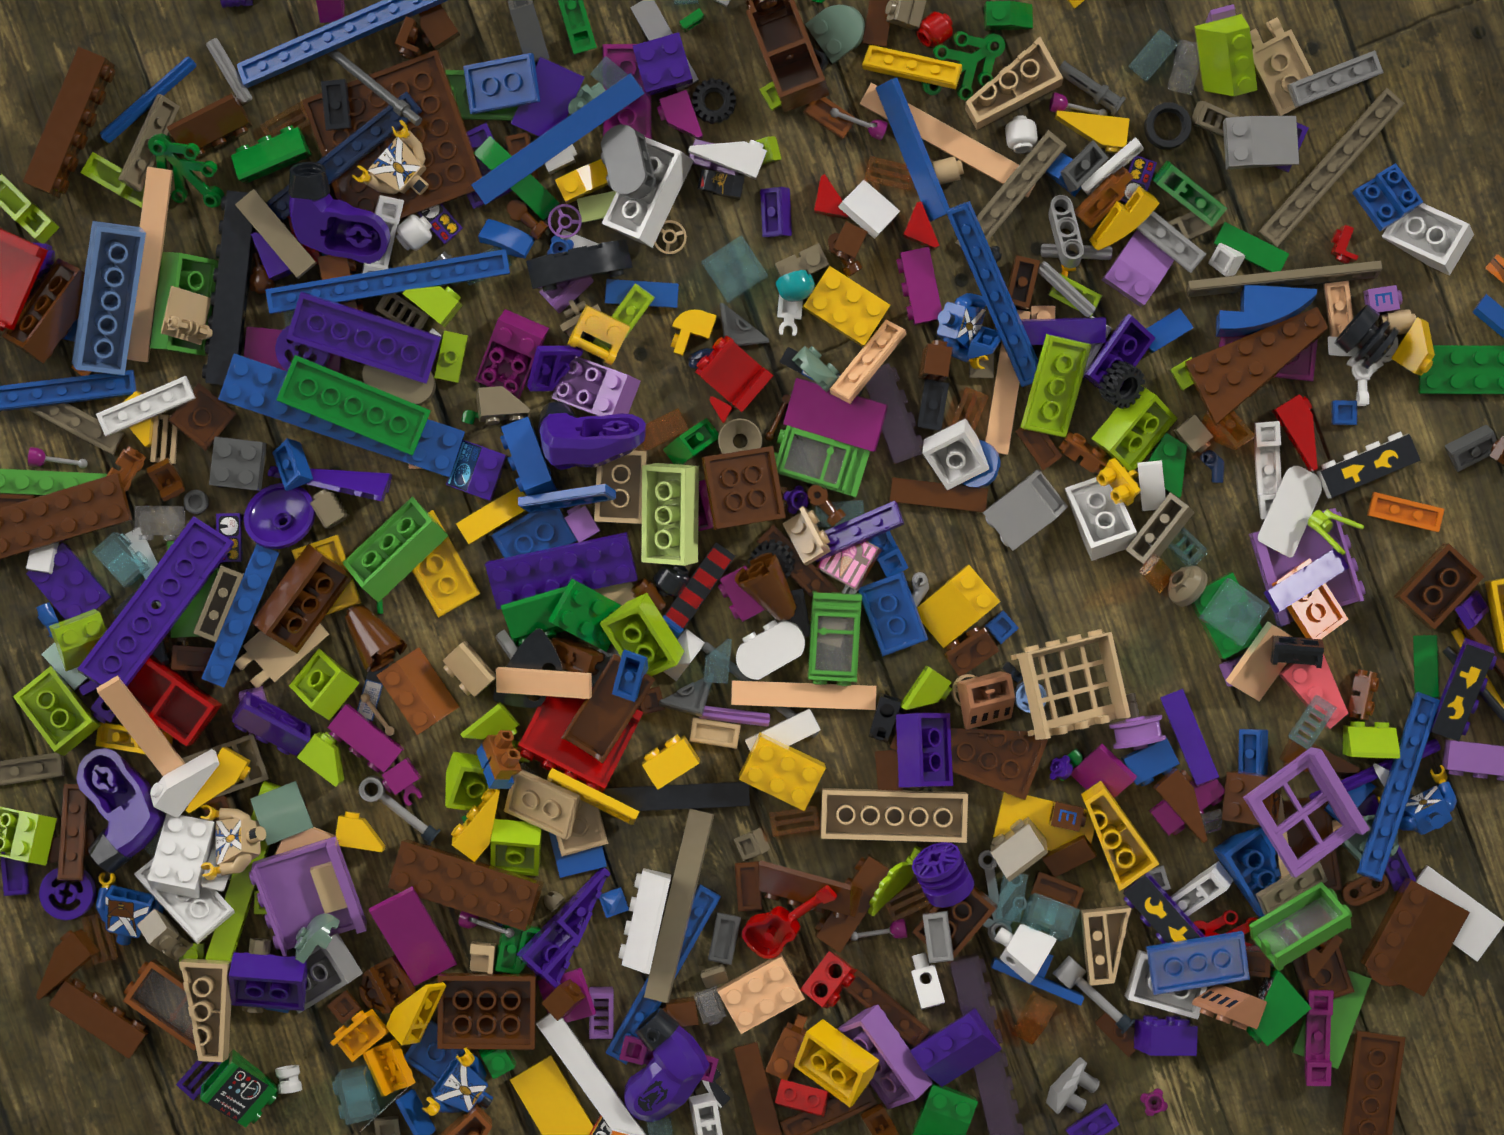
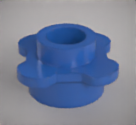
M555 235L551 238L552 243L547 251V255L566 252L574 247V242L570 239L563 240Z

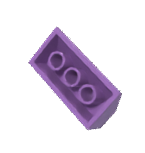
M879 1005L863 1010L836 1028L880 1060L869 1083L887 1109L916 1100L933 1084Z

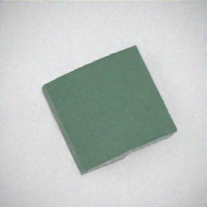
M296 781L250 799L259 825L266 831L265 840L267 845L314 827Z

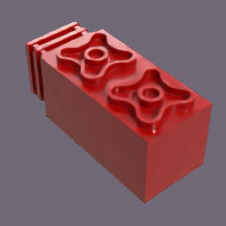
M153 655L149 657L127 686L153 722L185 746L196 743L222 706L220 702L173 669H170L169 666L162 664Z

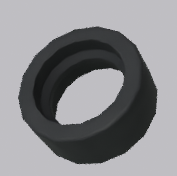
M1164 102L1157 105L1147 115L1144 122V132L1148 141L1153 146L1162 150H1172L1179 147L1189 137L1191 118L1181 105ZM1171 112L1180 118L1182 130L1177 138L1163 140L1156 135L1154 121L1159 114Z

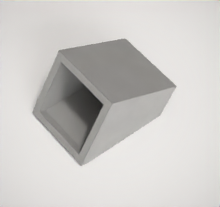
M1037 469L992 504L983 514L988 525L998 531L1003 544L1010 547L1013 551L1055 520L1068 506L1042 472Z

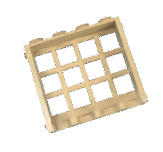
M1102 629L1087 632L1088 637L1081 638V634L1066 637L1067 642L1060 643V639L1045 642L1046 647L1039 648L1038 645L1028 646L1024 648L1025 652L1010 655L1011 660H1019L1034 730L1028 731V736L1035 735V740L1051 738L1050 736L1066 734L1068 731L1085 729L1091 725L1108 723L1110 720L1131 717L1112 632L1102 633ZM1098 642L1102 659L1088 662L1084 645ZM1078 647L1082 664L1068 667L1064 650ZM1058 652L1062 669L1048 672L1044 655ZM1034 657L1039 659L1042 672L1040 675H1036L1033 662ZM1103 664L1107 681L1093 685L1089 667ZM1083 669L1087 687L1073 690L1069 672ZM1063 674L1067 692L1053 695L1049 677ZM1041 679L1044 681L1047 697L1044 698L1041 697L1038 680ZM1108 686L1112 704L1098 707L1094 690ZM1088 692L1092 709L1078 712L1074 695ZM1068 697L1072 714L1058 717L1054 700ZM1045 702L1049 703L1051 720H1046L1043 706Z

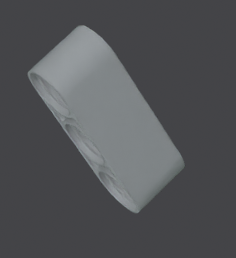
M1058 195L1051 201L1048 216L1061 264L1067 268H1075L1081 262L1084 247L1071 199L1065 195ZM1062 207L1066 212L1060 213L1055 208ZM1061 229H1068L1071 231V234H1063ZM1074 251L1077 256L1071 257L1066 252Z

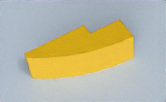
M1138 186L1125 205L1116 201L1089 239L1092 246L1096 250H1100L1127 236L1150 216L1159 205L1158 200L1154 195Z
M517 487L456 523L468 544H472L526 511L518 506V497L526 495L524 492H520Z

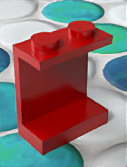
M726 335L714 343L712 347L714 350L708 357L704 356L697 363L698 369L695 373L736 409L743 412L774 375L758 364L732 338Z

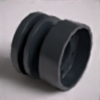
M1368 304L1359 311L1334 342L1345 353L1357 347L1359 350L1354 360L1357 362L1366 355L1367 357L1361 365L1365 369L1378 362L1388 352L1400 331L1393 327L1386 334L1385 330L1390 325L1388 320L1379 327L1376 326L1375 323L1380 314Z

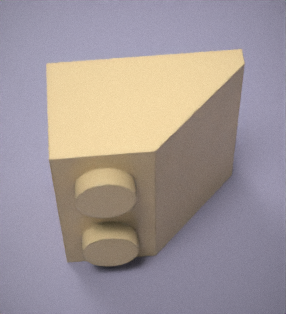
M467 641L459 644L442 660L446 664L443 667L452 678L456 676L462 682L459 687L467 696L470 694L474 697L477 696L496 679V674Z

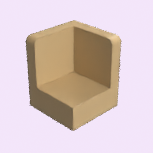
M473 941L470 946V970L488 972L487 975H493L496 943Z

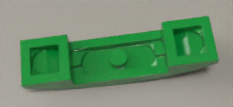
M558 0L573 54L597 48L583 0Z
M491 136L474 152V155L491 171L512 157ZM531 174L510 187L543 221L549 216L552 209L560 204Z

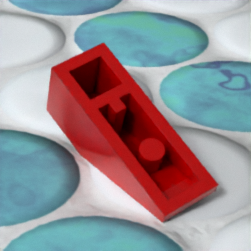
M1299 394L1279 405L1272 412L1276 419L1280 421L1284 432L1307 469L1311 472L1318 469L1313 414L1310 411L1312 405L1305 396L1302 398Z

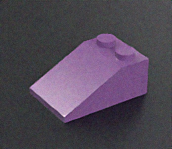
M1136 230L1102 278V281L1139 307H1142L1155 291L1174 260Z

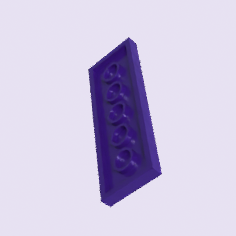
M301 291L286 339L427 384L441 336Z
M627 532L485 563L497 610L501 609V605L568 586L572 578L591 589L638 580Z

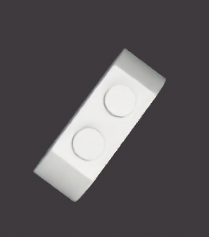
M773 620L764 625L765 631L758 635L754 631L743 637L744 643L740 644L736 654V663L739 670L746 677L759 680L801 656L805 647V637L800 627L795 623L783 620L777 623L776 620Z

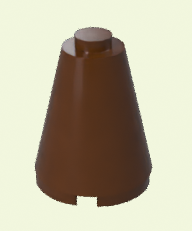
M768 552L759 555L749 561L751 566L745 570L742 567L735 576L737 585L776 620L786 621L794 616L796 604L778 557L775 554L773 556L772 553Z
M355 604L346 611V624L363 667L367 672L369 670L376 672L394 661L392 657L395 653L398 652L401 655L407 648L406 642L365 605L359 606Z

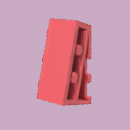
M1324 654L1321 668H1316L1315 665L1289 663L1280 672L1279 676L1325 728L1331 729L1348 714Z

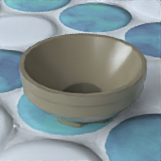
M733 419L727 422L720 430L718 444L722 454L757 449L762 446V436L759 428L753 422L747 419ZM743 434L746 436L747 445L744 448H736L734 446L733 438L735 435Z
M1194 565L1181 567L1178 571L1173 572L1169 578L1168 595L1172 602L1177 606L1184 607L1196 601L1206 588L1208 579L1206 572Z

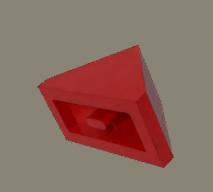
M822 175L820 177L814 213L842 219L850 218L838 207L843 200L826 175Z
M917 202L902 237L935 250L940 245L922 202Z

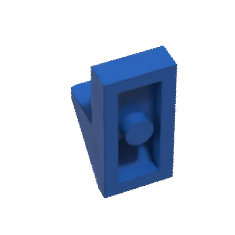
M625 649L623 650L612 691L613 695L633 702L636 701L643 676L648 671L647 657Z

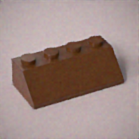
M58 258L25 303L14 330L6 329L2 337L44 364L52 356L60 340L65 338L73 322L78 319L85 272Z
M308 544L254 617L252 623L265 635L298 654L353 576L327 555Z
M760 860L759 891L766 892V898L779 901L780 897L788 899L787 904L799 907L802 903L814 897L817 891L828 885L837 894L836 900L825 904L821 903L813 908L812 911L824 914L825 909L834 911V917L847 920L848 915L856 916L863 889Z

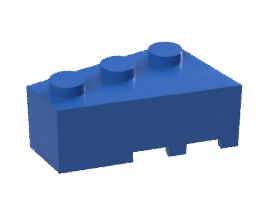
M529 417L502 426L501 429L504 435L500 436L504 449L510 450L511 457H508V461L512 471L517 470L519 478H516V482L520 492L525 491L527 496L558 491Z

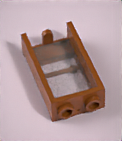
M155 958L150 963L145 961L137 972L140 974V977L136 983L131 981L125 989L126 997L123 1002L195 1051L191 1016H189V1005L183 985L184 979L159 963Z

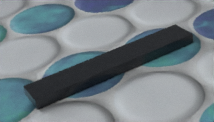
M745 782L665 785L658 790L655 786L605 788L604 790L605 795L637 811L750 806L749 784Z

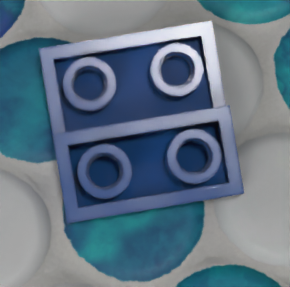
M1396 163L1378 173L1374 179L1358 187L1352 193L1380 232L1423 203L1421 197Z

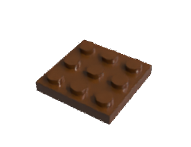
M773 446L702 457L714 530L786 518Z

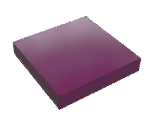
M1102 743L1077 765L1071 773V776L1086 790L1102 781L1113 798L1119 795L1137 777Z
M577 968L564 972L560 983L562 984L571 979L572 982L581 988V992L586 996L569 1015L563 1018L564 1021L567 1023L595 1015L596 1011L582 969ZM539 979L537 983L544 1001L555 988L544 979Z

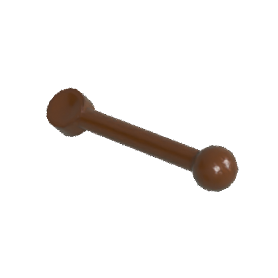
M788 394L782 397L783 403L770 431L765 434L767 441L774 439L775 429L791 398Z

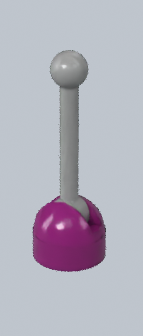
M1053 92L1049 104V111L1056 113L1057 111H1064L1066 108L1107 116L1105 109L1096 110L1070 104L1067 98L1060 93Z
M833 108L830 111V115L833 118L840 117L868 128L870 136L881 141L885 134L888 122L876 119L867 123L843 114L837 108Z
M30 447L28 466L38 467L43 465L45 461L78 465L80 468H86L88 465L85 459L78 461L48 457L42 449Z
M464 911L459 916V926L467 929L481 925L504 933L509 938L515 934L512 928L505 929L481 921L479 916Z
M905 918L893 921L888 929L862 933L854 932L850 940L856 941L858 938L887 933L898 939L908 938Z

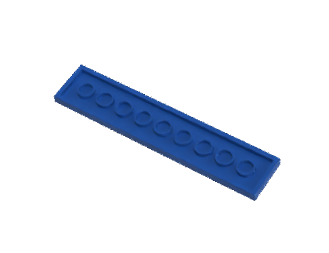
M233 354L218 400L450 478L465 431L428 419L412 456L277 401L276 399L287 371Z

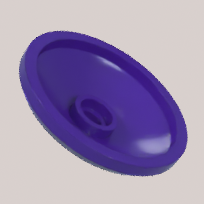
M283 483L270 485L259 491L249 502L244 514L245 529L250 538L262 547L269 549L289 547L300 541L310 531L316 514L310 504L313 500L309 493L300 486L286 491Z

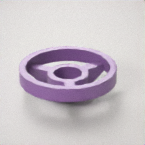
M561 204L550 212L548 225L554 235L560 238H570L579 232L582 218L574 206ZM561 207H569L576 211L579 220H572L568 214H563ZM557 210L560 215L558 218L559 228L555 232L551 226V216ZM563 217L569 218V225H561V219ZM572 224H579L574 233L560 235L562 229H568Z

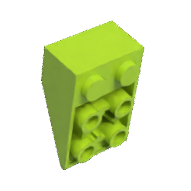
M0 807V857L46 866L57 818Z

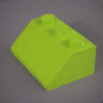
M1239 14L1194 26L1203 90L1229 96L1256 91L1257 82L1250 27L1243 15Z
M1145 387L1143 392H1139L1140 398L1134 399L1135 404H1130V407H1124L1123 409L1117 407L1091 438L1111 458H1116L1128 472L1138 467V463L1144 460L1178 419L1157 395Z
M648 593L627 601L600 622L601 627L621 657L624 649L647 657V674L651 676L676 666L685 652Z

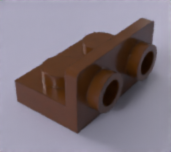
M405 17L395 45L400 55L410 60L421 56L422 53L418 47L413 46L416 44L420 32L418 31L416 21L409 17Z
M975 626L965 633L967 638L961 642L956 639L945 646L947 651L943 654L959 677L1000 651L985 627L979 629L978 626Z

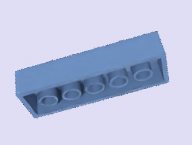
M92 221L72 364L76 370L125 375L146 232L141 227Z

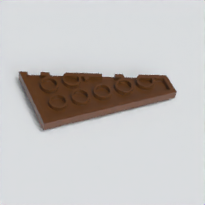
M1318 307L1185 361V367L1215 427L1227 415L1233 413L1248 397L1255 394L1277 375L1278 371L1285 365L1291 363L1300 352L1307 349L1327 331L1328 326Z

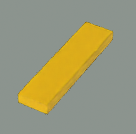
M873 45L868 46L862 64L864 70L956 89L962 71V64Z

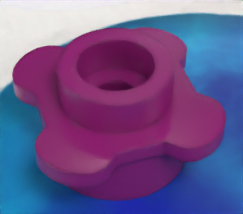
M1156 1088L1153 1092L1149 1094L1143 1093L1140 1096V1100L1146 1108V1115L1153 1116L1154 1113L1167 1110L1168 1104L1164 1102L1161 1089Z

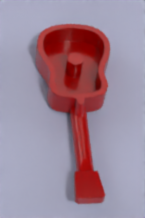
M826 885L817 891L814 897L791 912L782 906H777L768 913L754 915L750 917L744 926L742 937L748 947L760 957L765 959L776 958L782 952L786 943L794 940L801 926L797 919L821 903L825 904L836 900L837 894Z

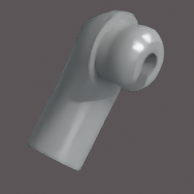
M922 572L915 573L912 577V597L916 607H918L929 590L927 576Z

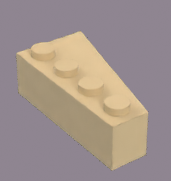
M1041 37L1035 40L1027 50L1018 55L1010 65L1002 69L994 79L985 84L966 101L965 110L976 130L1062 86L1063 77Z
M183 959L179 962L189 1005V1016H191L198 1061L224 1062L229 1058L231 1016L229 972L232 961Z

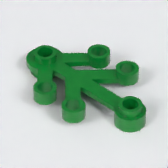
M963 31L955 33L953 39L956 45L964 47L968 44L979 47L972 54L949 49L942 44L934 48L933 54L939 60L948 58L960 61L957 64H962L961 73L965 72L962 84L957 90L958 97L962 100H968L973 96L971 86L977 62L984 57L983 70L978 75L977 81L981 86H984L985 84L982 83L983 76L988 75L989 81L993 79L991 73L995 58L1000 56L1005 49V41L998 34L991 33L984 38L970 36ZM960 35L965 36V41L963 43L958 42V37ZM992 42L997 43V48L995 50L990 49V45ZM940 48L945 49V54L943 56H938V50ZM921 83L923 91L929 95H936L942 89V86L937 85L934 90H930L929 83ZM967 88L969 94L963 97L962 91Z
M156 134L149 139L148 147L151 153L156 156L157 168L167 169V160L173 165L175 189L171 193V197L175 202L182 203L188 196V192L185 189V177L203 195V201L206 206L213 208L218 207L222 203V198L225 196L222 189L217 186L208 187L193 172L199 171L205 177L210 178L218 169L213 161H194L200 153V149L196 144L173 143L165 134ZM175 153L184 154L187 159H180Z

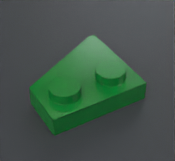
M1165 433L1147 462L1162 460L1165 490L1180 498L1182 495L1187 445L1170 434Z
M503 924L502 928H512L515 934L509 938L504 933H501L494 970L519 974L526 964L516 954L541 928L531 926L530 929L523 931Z

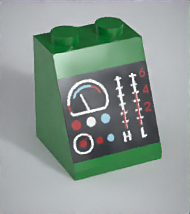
M1271 966L1270 978L1264 977L1255 996L1267 1002L1257 1029L1248 1026L1246 1031L1258 1044L1263 1042L1266 1046H1269L1312 1009L1283 974L1273 966Z
M232 1049L229 1053V1058L221 1062L201 1085L200 1099L246 1128L250 1122L254 1124L262 1115L261 1110L266 1104L271 1105L277 1098L278 1084Z

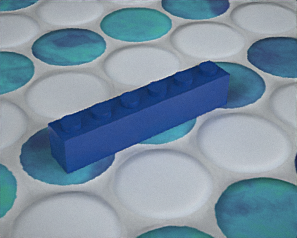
M256 543L201 679L225 687L279 552L262 547Z

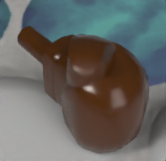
M254 253L252 256L256 267L251 270L252 275L249 277V288L259 295L266 294L265 289L275 288L276 283L274 280L269 279L264 265H261L259 254Z

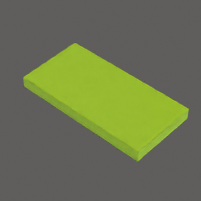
M1046 334L1021 428L1066 438L1091 350V344Z

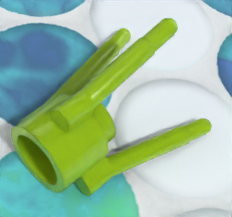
M1328 509L1324 513L1320 510L1315 511L1308 519L1307 525L1318 532L1338 553L1344 555L1345 551L1328 534L1333 527L1331 519L1359 529H1364V525L1336 515Z

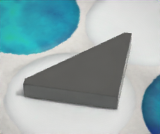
M720 303L724 337L727 335L732 338L738 346L769 343V338L724 303Z
M709 673L708 676L697 682H692L669 697L661 699L659 706L702 717L714 674Z

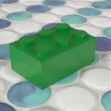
M1229 572L1208 583L1201 596L1191 604L1220 659H1226L1250 646L1262 630L1233 572Z

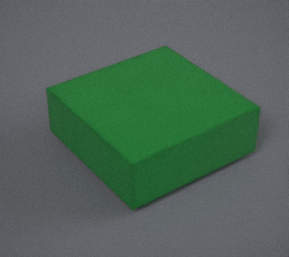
M698 8L679 21L680 27L684 32H688L704 21V14Z

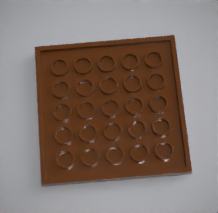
M434 50L370 74L369 76L396 98L407 91L421 108L422 112L418 115L422 118L421 124L415 126L412 122H409L406 126L408 131H411L422 144L426 158L424 162L426 170L420 177L429 186L421 195H418L411 187L405 193L398 192L393 195L377 192L364 182H358L352 177V174L356 177H360L363 174V171L357 166L360 165L366 170L370 168L397 137L393 134L332 183L337 200L347 202L355 208L375 213L380 195L404 200L401 220L410 215L476 192L472 184L482 178L483 175L477 158L474 155L471 141L439 51ZM358 79L347 83L351 129L326 130L322 93L302 100L322 158L389 105Z

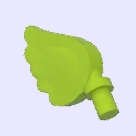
M915 846L911 856L907 857V862H901L889 870L869 902L870 908L868 913L871 916H875L889 900L910 882L914 875L912 869L913 861L923 850L922 848Z

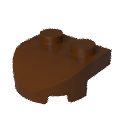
M396 955L377 963L364 972L362 975V985L359 987L363 1002L370 1009L375 1008L382 1011L383 1014L392 1012L396 1006L416 992Z

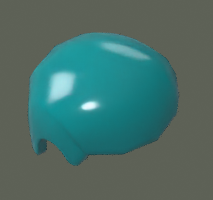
M805 270L785 274L776 281V287L780 296L789 302L806 299L815 288L812 275L807 274Z

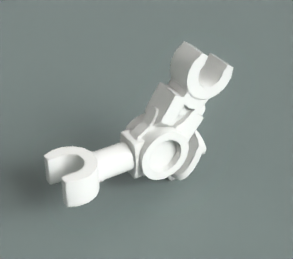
M1393 355L1389 357L1383 356L1368 369L1361 366L1365 359L1356 362L1354 360L1355 356H1352L1347 361V365L1352 367V374L1355 380L1358 381L1357 406L1369 405L1367 381L1370 380L1371 375L1378 368L1384 365L1382 362L1393 360L1391 359Z

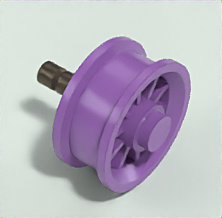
M1135 693L1126 694L1131 717L1109 724L1110 729H1114L1116 739L1113 748L1133 747L1134 750L1147 748L1148 744L1165 740L1166 735H1162L1159 723L1162 715L1139 716Z

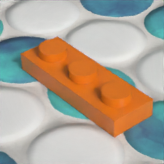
M1372 492L1367 516L1439 532L1445 509Z

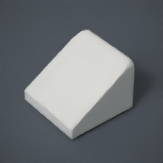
M1219 243L1209 264L1226 277L1234 276L1242 264L1245 255Z

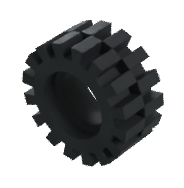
M710 78L708 81L704 80L702 84L696 87L693 93V109L696 115L704 122L707 121L710 124L722 123V121L728 120L729 116L734 112L736 106L734 90L727 82H723L722 79L714 80V78ZM711 92H717L723 97L724 103L718 110H710L705 105V97Z
M1118 361V364L1113 363L1112 369L1109 367L1106 369L1107 375L1103 374L1104 382H1100L1099 385L1103 388L1099 389L1105 401L1121 409L1124 407L1128 408L1130 404L1136 403L1135 398H1140L1139 392L1144 390V387L1141 385L1145 384V380L1142 378L1145 376L1140 369L1125 361Z
M771 539L769 542L767 540L762 542L750 554L751 558L748 560V564H750L749 561L764 553L769 552L773 556L775 554L787 579L794 570L795 566L792 565L795 563V558L791 559L794 554L792 551H787L789 548L787 544L783 547L781 546L782 541L775 543V539Z

